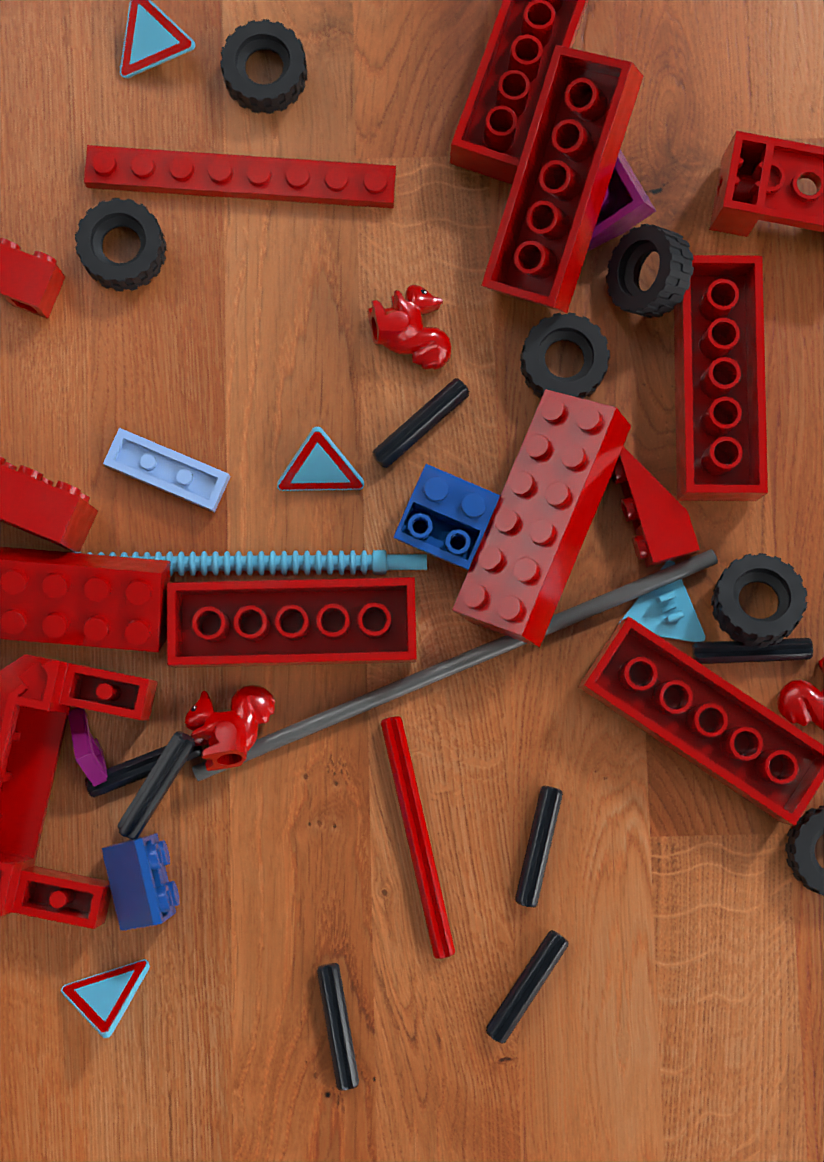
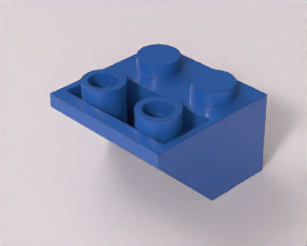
M425 464L393 538L468 570L500 495Z
M158 833L101 848L120 931L162 924L176 913L175 906L180 904L179 893L175 881L169 882L165 866L170 864L169 851L164 840L159 841Z

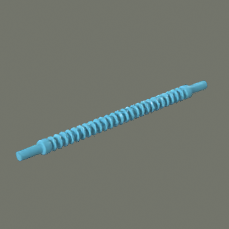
M318 550L316 555H310L309 551H305L304 555H299L298 551H294L293 555H287L286 551H282L281 555L278 556L275 551H271L270 555L266 556L263 551H260L257 556H254L252 551H248L246 556H242L241 552L237 551L235 556H230V553L226 551L224 556H219V553L214 551L212 556H208L207 552L203 551L201 556H196V553L192 551L189 556H185L184 552L180 551L178 556H173V553L169 551L166 556H162L161 552L158 551L155 556H151L149 552H145L144 556H139L138 552H134L130 556L131 558L171 561L170 576L175 571L180 576H183L186 571H189L192 576H195L197 571H201L203 576H206L208 571H212L215 576L219 574V571H224L226 576L230 575V571H235L238 576L241 575L242 571H247L249 576L253 574V571H258L262 576L265 571H270L271 575H275L276 571H281L283 575H286L287 571H293L294 575H298L299 571L302 570L305 572V575H309L310 571L314 570L317 575H320L323 570H326L328 575H332L334 570H338L339 574L343 575L345 570H350V573L354 575L356 570H361L362 574L366 575L367 570H372L374 575H385L387 570H427V554H387L386 550H373L372 554H367L366 550H363L361 555H356L354 550H351L350 555H344L342 550L339 551L338 555H333L331 550L327 552V555H322L321 551ZM111 552L109 556H116V553ZM122 552V553H121V556H119V557H129V556L127 555L126 552Z

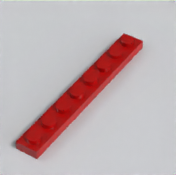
M87 145L84 183L87 188L394 209L396 166Z

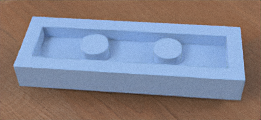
M121 428L118 429L103 462L106 467L214 513L231 477L224 471Z

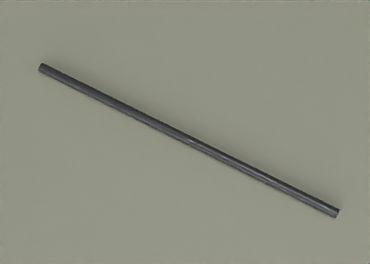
M710 549L555 614L551 619L545 636L718 564L716 554ZM506 635L259 738L247 752V759L244 762L528 643ZM206 761L192 767L198 782L227 770L207 771L205 767Z

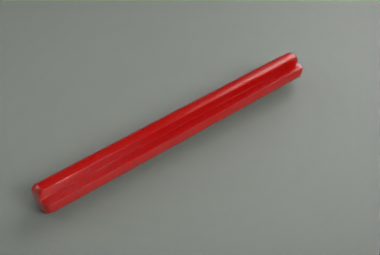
M400 716L385 718L381 721L382 732L434 957L436 959H443L454 955L455 948L403 721Z

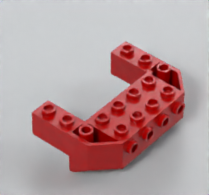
M27 654L0 670L1 917L9 913H16L90 929H96L105 923L112 894L109 881L34 865L70 706L150 721L158 681Z

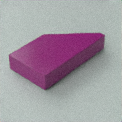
M77 707L69 711L68 715L75 760L92 785L96 786L107 781L108 777L104 753L98 739H94L90 733L88 715L85 709Z

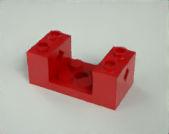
M736 131L722 156L709 230L748 237L758 220L824 232V147ZM807 178L813 181L817 189L816 194H803L798 189L797 180Z

